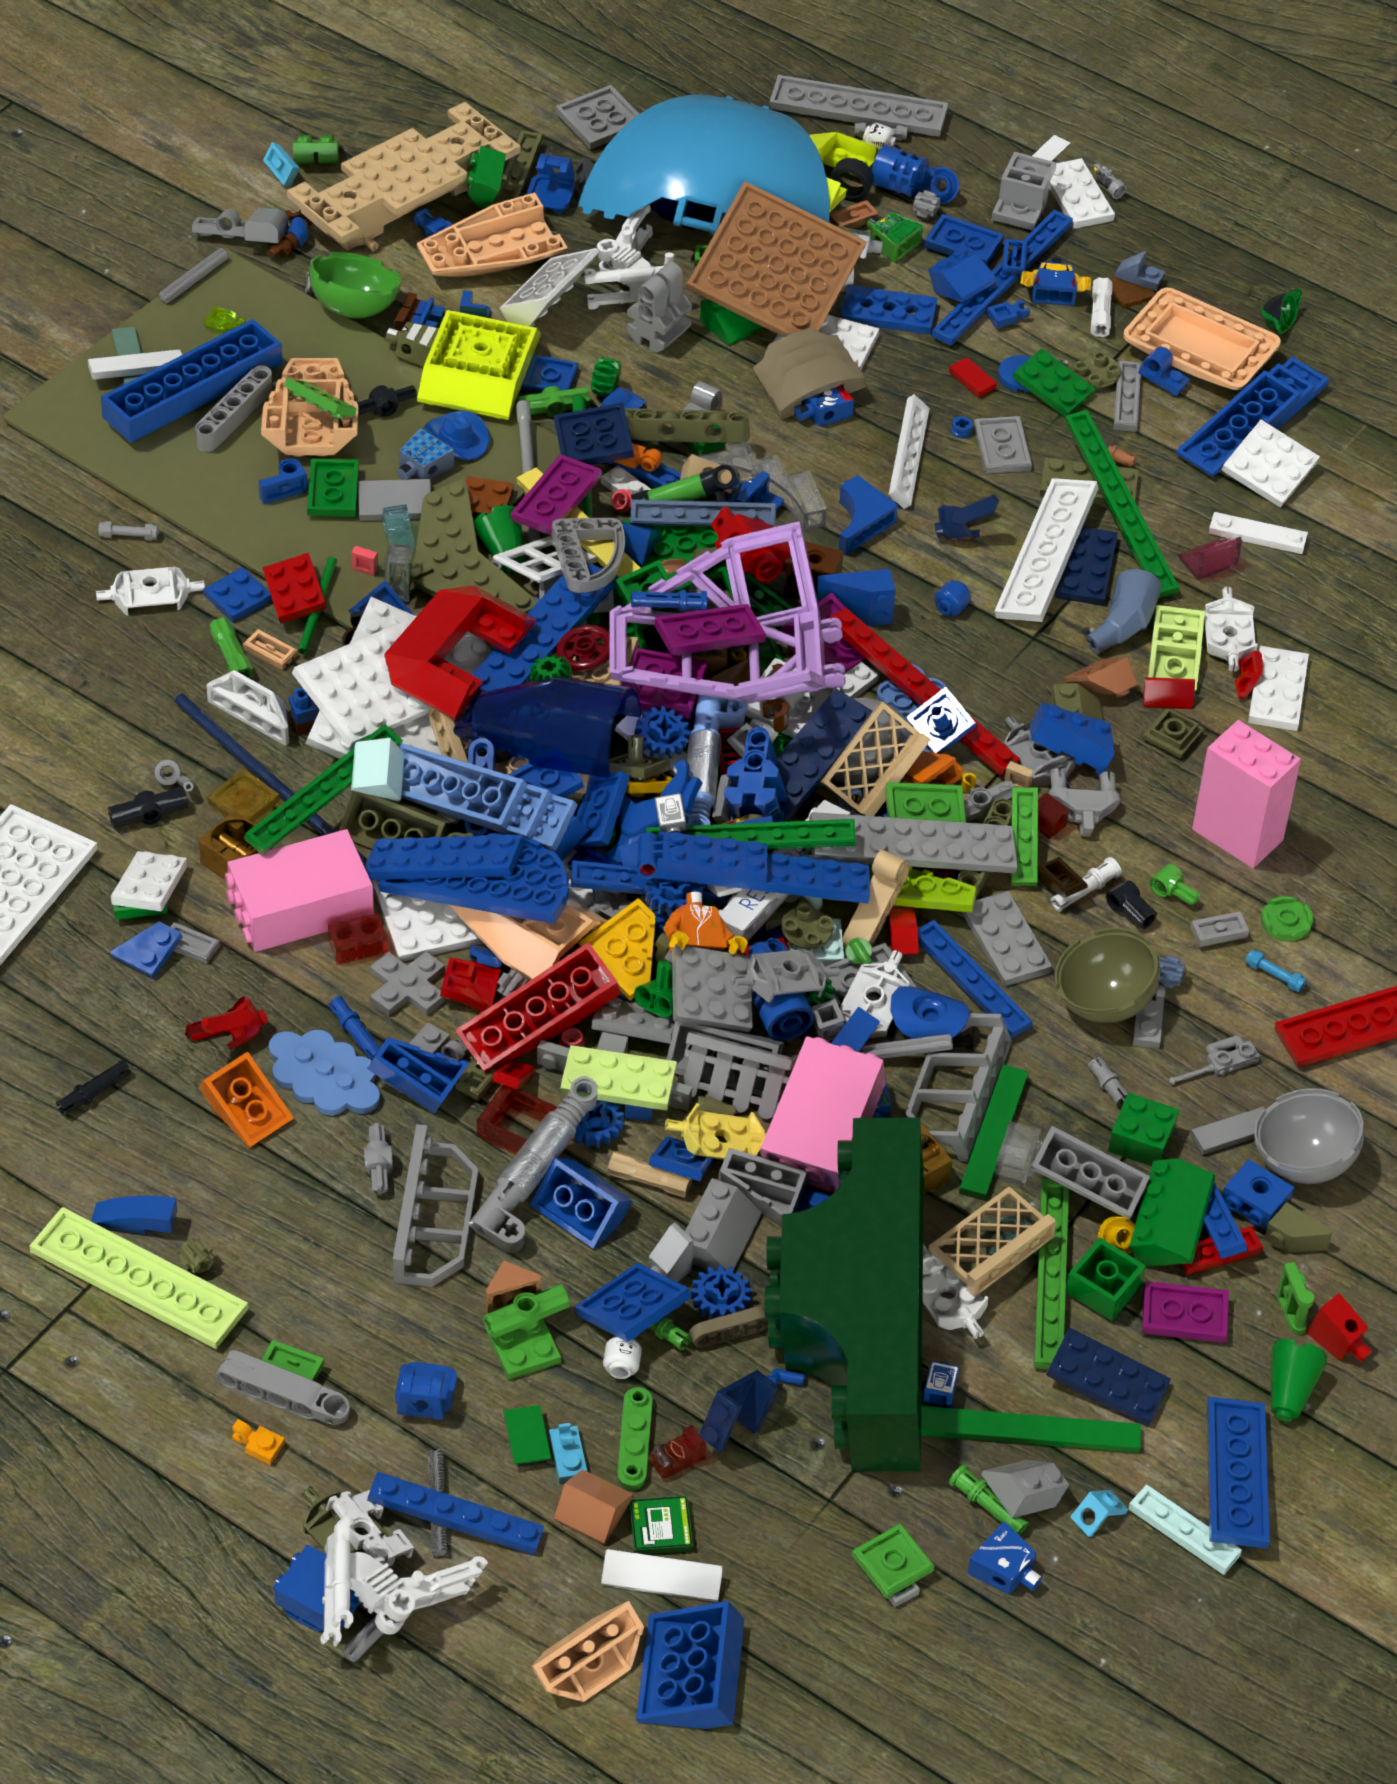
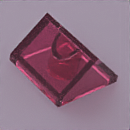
M1240 536L1216 539L1178 554V557L1193 576L1200 580L1237 566L1242 538Z

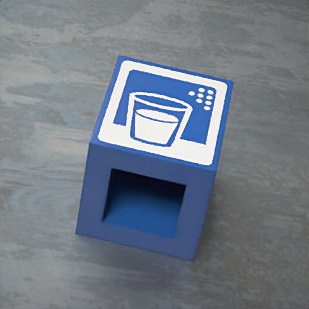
M931 1361L924 1390V1405L951 1408L957 1385L959 1366L951 1365L948 1362Z

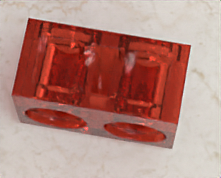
M379 913L346 921H338L328 925V941L336 965L387 953V936Z

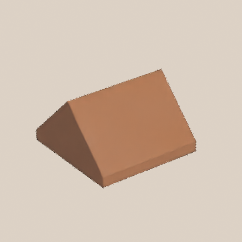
M503 1260L486 1289V1314L514 1303L515 1297L521 1293L536 1294L541 1292L542 1279L540 1274Z
M582 1469L564 1484L554 1520L606 1545L631 1502L633 1494Z

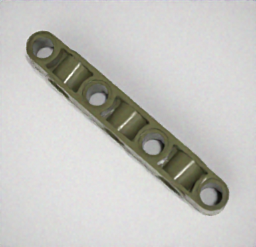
M624 408L631 440L742 443L750 439L749 415L744 412ZM665 424H671L673 427H668ZM712 425L719 426V429L712 427Z

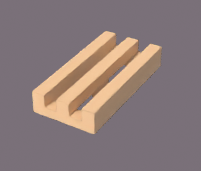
M259 629L243 643V650L281 670L286 668V663L289 665L292 662V658L295 659L298 656L297 649Z

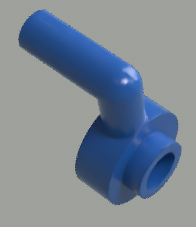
M773 1369L770 1375H766L777 1385L779 1381L803 1386L805 1381V1374L781 1369ZM775 1394V1397H774V1399H773L771 1405L774 1404V1401H775V1398H776V1394Z

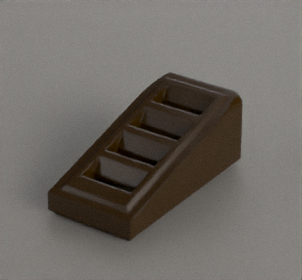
M1060 857L1038 866V879L1044 885L1064 897L1088 888V884Z

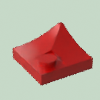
M450 957L440 996L464 1003L482 1013L494 1003L501 968Z

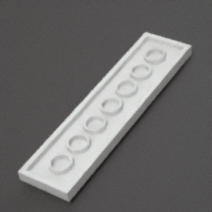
M1051 479L994 611L996 618L1043 621L1098 491L1097 481Z

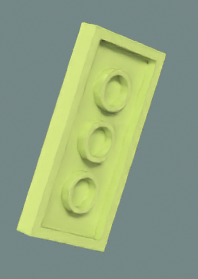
M570 1045L560 1094L567 1095L575 1079L589 1077L597 1084V1100L667 1111L677 1061ZM581 1091L577 1094L582 1098L590 1096L586 1091Z

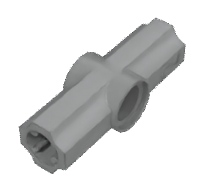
M1006 780L988 789L980 787L973 789L969 797L964 799L966 823L971 820L984 821L993 802L997 799L1004 798L1012 802V787H1015L1012 781Z

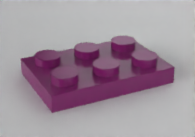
M1145 1281L1142 1334L1226 1343L1229 1290Z

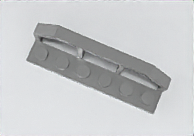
M969 1013V1019L961 1031L963 1032L971 1026L993 1027L992 1033L988 1035L985 1053H940V1051L927 1053L905 1113L907 1118L916 1117L921 1102L966 1103L963 1114L959 1116L957 1131H929L939 1144H951L952 1150L955 1151L959 1162H969L1002 1065L1005 1063L1012 1043L1002 1014ZM935 1066L979 1067L978 1072L973 1077L971 1090L926 1089ZM925 1135V1136H926L925 1142L928 1144V1136Z
M416 1124L393 1254V1281L396 1284L433 1287L464 1267L470 1233L469 1222L473 1215L479 1171L455 1144L432 1142V1137H429L427 1134V1125ZM425 1154L452 1156L472 1177L470 1190L424 1186L425 1182L421 1181L422 1175H427L428 1159H425ZM418 1198L467 1203L463 1231L413 1226L414 1220H419L421 1204L417 1203ZM416 1239L461 1243L459 1256L433 1273L405 1272L406 1265L411 1266L413 1249H409L410 1242L415 1243Z

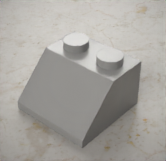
M1023 1460L983 1470L981 1473L1011 1518L1056 1507L1069 1486V1483L1052 1462Z

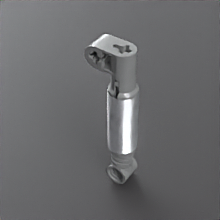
M579 1077L572 1082L571 1090L562 1100L561 1104L558 1105L555 1111L549 1112L499 1176L496 1181L497 1187L469 1222L470 1227L477 1234L507 1253H514L523 1247L525 1243L524 1224L510 1213L519 1202H524L549 1170L554 1158L559 1157L574 1137L577 1124H579L588 1111H591L596 1106L598 1087L593 1079ZM581 1091H586L590 1096L582 1098L577 1094ZM503 1223H505L506 1230L502 1228L500 1232L497 1234L496 1232L498 1231V1229L501 1227Z

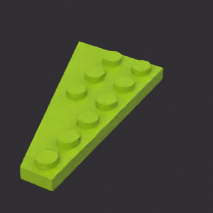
M861 863L863 865H869V879L871 881L874 875L872 871L873 864ZM909 866L908 876L893 904L895 906L973 912L977 891L975 886L949 877L941 879L933 876L931 871L924 869L921 872Z

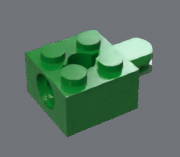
M657 560L616 579L614 593L622 607H625L631 603L632 591L649 592L648 587L661 579H664L666 582L677 574L676 571L667 574L660 560ZM688 581L670 593H678L681 590L689 592L692 589L693 583ZM651 607L652 611L680 613L678 608ZM632 623L637 632L652 626L649 624Z

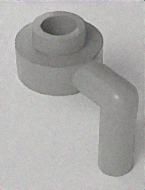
M165 759L157 764L155 777L161 784L172 785L176 782L183 786L187 792L194 789L195 782L181 774V768L176 761ZM166 767L172 768V776H166L164 774V769Z

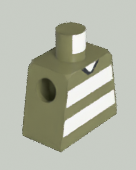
M406 322L402 331L389 328L385 341L397 345L395 352L397 357L424 367L439 328Z

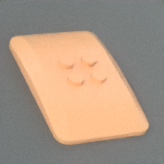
M1173 288L1159 290L1125 328L1123 334L1124 339L1128 343L1149 355L1159 346L1167 348L1173 355L1171 366L1203 380L1233 390L1244 389L1277 351L1281 343L1280 338L1276 334Z

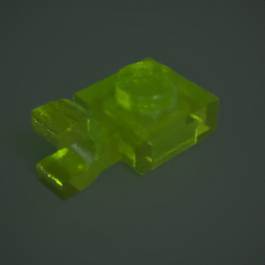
M216 306L204 319V326L206 328L223 333L228 329L232 330L246 323V318L236 317L234 311Z

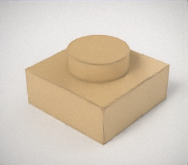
M1010 761L1006 768L1005 781L1011 780L1015 787L1031 788L1034 770Z

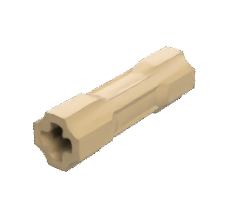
M617 1151L613 1152L608 1165V1175L662 1188L665 1192L684 1198L687 1197L693 1181L690 1178L650 1166L649 1163L639 1161L636 1157Z

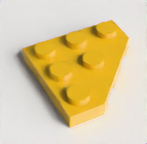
M639 898L578 942V948L588 942L618 981L620 991L629 1000L634 998V990L637 986L651 980L656 915Z

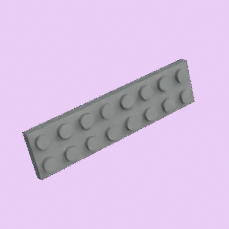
M778 75L769 101L770 109L844 122H864L866 125H872L876 122L891 128L903 125V127H908L907 132L937 137L941 136L948 111V103L783 75Z
M811 812L809 821L855 819L856 846L812 848L813 859H832L837 862L873 864L876 855L883 849L905 859L911 867L1015 873L1017 869L1012 826Z

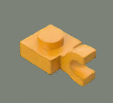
M237 1419L232 1427V1431L235 1432L232 1440L245 1444L246 1454L268 1465L272 1464L285 1444L284 1437L262 1426H259L256 1432H254L247 1423Z

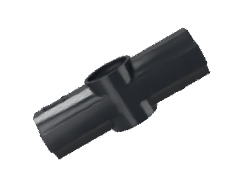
M180 787L158 794L152 791L140 792L132 801L108 807V814L112 827L115 829L140 821L143 824L152 825L160 821L163 815L189 807L184 788Z

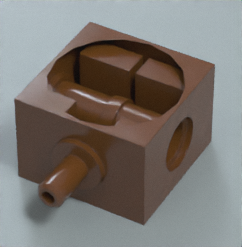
M805 541L816 592L818 576L842 573L844 551ZM790 555L788 561L782 566V571L786 572L785 597L801 600L792 556Z

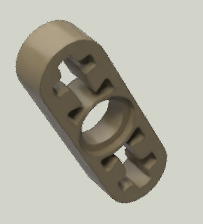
M758 1306L694 1325L689 1331L694 1346L696 1348H706L764 1331L768 1328V1320L765 1319V1308Z

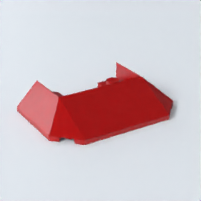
M475 585L440 589L384 653L391 685L455 720L480 691L483 681L444 660L467 632L510 655L534 627L537 619Z

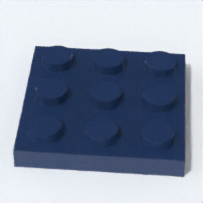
M623 403L553 415L561 455L589 465L634 457Z

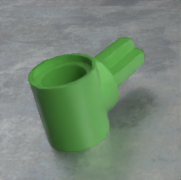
M1173 864L1165 865L1149 881L1152 891L1160 897H1166L1167 895L1173 897L1176 895L1190 905H1195L1200 898V894L1183 883L1182 872Z

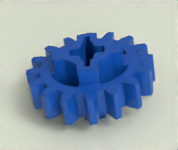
M662 706L660 711H657L655 707L651 708L650 713L643 711L642 717H638L634 730L635 735L644 736L643 751L649 749V756L652 757L657 753L659 759H662L664 754H667L671 759L674 752L680 755L682 749L686 748L690 736V731L687 730L688 722H681L682 714L676 717L674 715L675 710L672 709L670 712H666L665 706Z
M658 878L649 879V884L646 885V903H650L651 910L658 908V914L667 912L669 917L676 909L687 904V893L700 892L703 896L702 885Z
M597 1100L596 1106L585 1114L579 1125L577 1124L574 1135L575 1143L579 1144L585 1141V1147L587 1148L591 1143H595L596 1148H600L601 1142L610 1145V1138L617 1140L619 1132L623 1131L624 1114L620 1112V1105Z
M722 1265L718 1266L717 1271L708 1267L707 1274L699 1272L698 1280H693L691 1289L694 1309L700 1308V1316L709 1314V1320L743 1311L745 1308L750 1307V1300L752 1298V1288H749L750 1281L749 1279L743 1280L742 1271L734 1274L732 1266L727 1271L723 1270Z

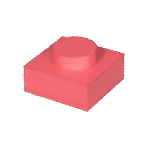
M355 546L351 552L352 569L375 576L378 571V553Z

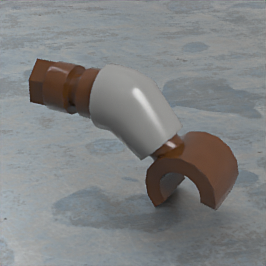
M783 664L772 665L774 673L777 670H779L783 666ZM802 692L776 697V699L766 701L763 704V717L769 719L774 716L773 725L775 732L780 733L788 728L789 712L802 700Z

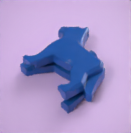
M683 759L674 763L677 773L664 788L661 796L681 793L687 825L691 819L695 798L703 782L699 778L694 777L689 763ZM624 794L620 807V836L615 846L606 853L605 864L622 865L619 846L638 843L639 837L646 833V827H659L655 798L641 802L639 797H627Z

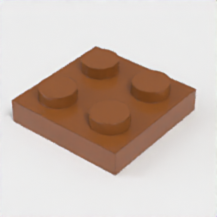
M467 476L465 482L469 491L472 517L475 519L483 512L485 515L491 513L492 507L510 504L514 492V483Z

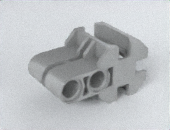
M668 262L646 281L638 290V301L627 310V316L635 320L633 323L627 324L628 333L634 342L640 345L642 344V338L649 340L650 350L655 353L663 351L691 326V319L684 316V314L692 311V304L687 296L682 293L683 273L676 263Z

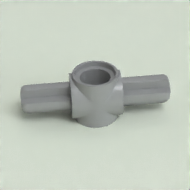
M374 1123V1125L369 1126V1143L364 1147L365 1172L371 1176L372 1192L383 1195V1193L388 1191V1174L393 1170L392 1147L385 1140V1127L379 1125V1123Z

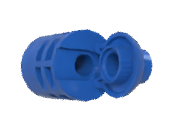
M886 144L879 150L872 167L874 175L873 185L889 191L894 190L901 195L906 194L912 199L916 197L918 192L924 193V190L935 193L936 197L940 198V204H944L953 200L959 190L958 178L952 170L946 167H929L928 159L924 157L919 158L912 153L907 154L901 149ZM942 179L947 183L945 191L940 188V181Z
M769 938L766 942H757L750 946L748 954L749 958H751L752 954L787 951V948L778 939ZM751 989V998L771 1039L788 1041L803 1035L812 1027L815 1021V1014L805 992L774 995L772 1002L768 1003Z

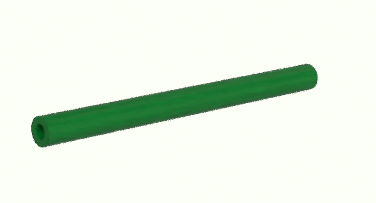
M335 557L328 558L319 584L324 600L337 564ZM321 611L309 614L298 648V653L306 655Z

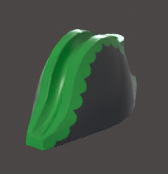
M1295 288L1286 293L1276 295L1262 306L1261 313L1266 324L1269 327L1275 328L1278 334L1285 333L1293 326L1302 297L1301 288Z

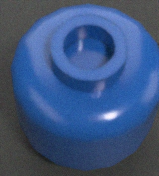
M951 580L939 589L935 594L934 601L942 614L954 617L965 609L970 603L971 597L969 589L964 583Z

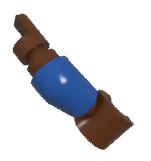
M290 210L285 211L290 227L286 231L283 240L281 239L279 243L274 244L266 251L267 255L273 257L278 253L281 257L285 258L292 250L301 248L309 238L308 227L313 222L304 216L301 210L296 213H292Z

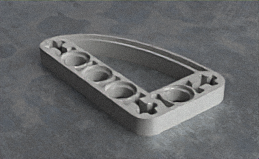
M615 518L557 519L552 522V538L569 590L576 593L592 592L603 588L617 576L623 563L625 534L620 520ZM579 540H613L614 553L606 567L598 573L590 575Z

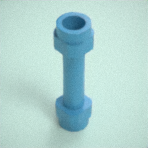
M1252 949L1247 955L1245 963L1255 970L1258 968L1263 969L1288 983L1287 988L1294 992L1300 993L1304 989L1307 979L1297 972L1291 974L1264 959L1265 954Z

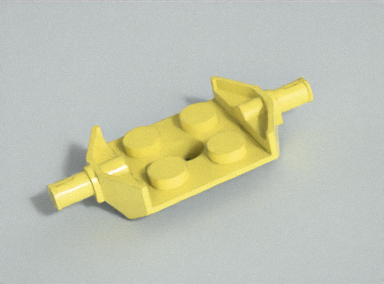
M696 1103L686 1120H666L665 1130L680 1132V1136L684 1138L687 1150L692 1154L722 1160L725 1159L729 1148L757 1156L767 1134L754 1112H751L748 1118L699 1111L698 1103ZM715 1136H722L727 1142H720Z

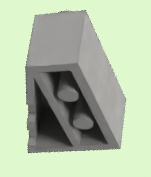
M732 1148L728 1149L720 1170V1181L738 1187L764 1216L781 1227L782 1214L797 1212L808 1186L806 1170Z

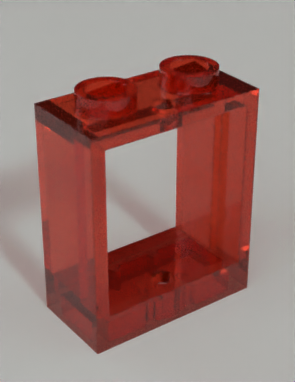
M502 1085L477 1119V1137L517 1154L527 1139L498 1127V1124L509 1109L512 1108L541 1122L549 1112L555 1111L557 1106L522 1090Z

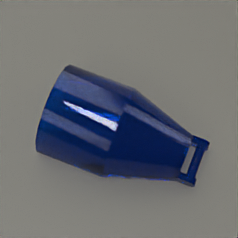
M557 677L483 691L480 695H475L469 702V707L462 720L457 722L453 728V732L460 738L472 740L478 738L488 739L496 750L500 748L510 752L512 757L518 758L521 756L526 758L531 765L536 767L609 778V748L615 715L641 717V704L639 695L633 687Z

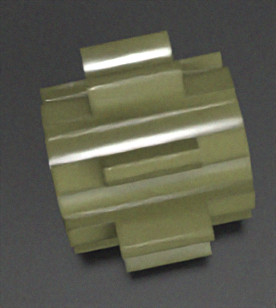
M191 1238V1240L184 1242L183 1246L179 1248L180 1265L188 1272L192 1271L194 1274L201 1275L214 1264V1255L211 1253L214 1249L206 1240L201 1242L199 1238Z

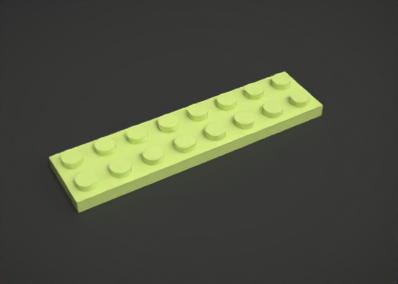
M64 1207L57 1212L29 1246L30 1252L215 1349L219 1347L248 1310V1302Z

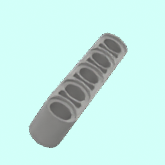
M266 366L254 367L197 423L195 430L199 450L203 452L214 451L270 395L273 390L270 368Z

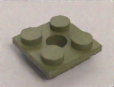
M1166 708L1143 734L1142 738L1149 741L1150 744L1170 752L1171 755L1182 758L1201 736L1205 728L1181 714Z

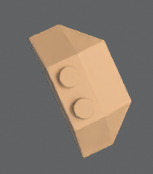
M627 1601L591 1619L545 1650L534 1662L532 1668L546 1692L584 1702L631 1670L644 1626L631 1603Z

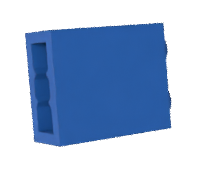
M307 1544L301 1553L298 1552L294 1555L290 1568L285 1575H280L273 1586L275 1604L282 1607L286 1615L311 1630L323 1631L324 1604L322 1603V1597H324L325 1560L327 1555ZM350 1589L351 1613L360 1604L359 1597L354 1595L355 1591ZM342 1619L340 1622V1630L345 1624L344 1620Z

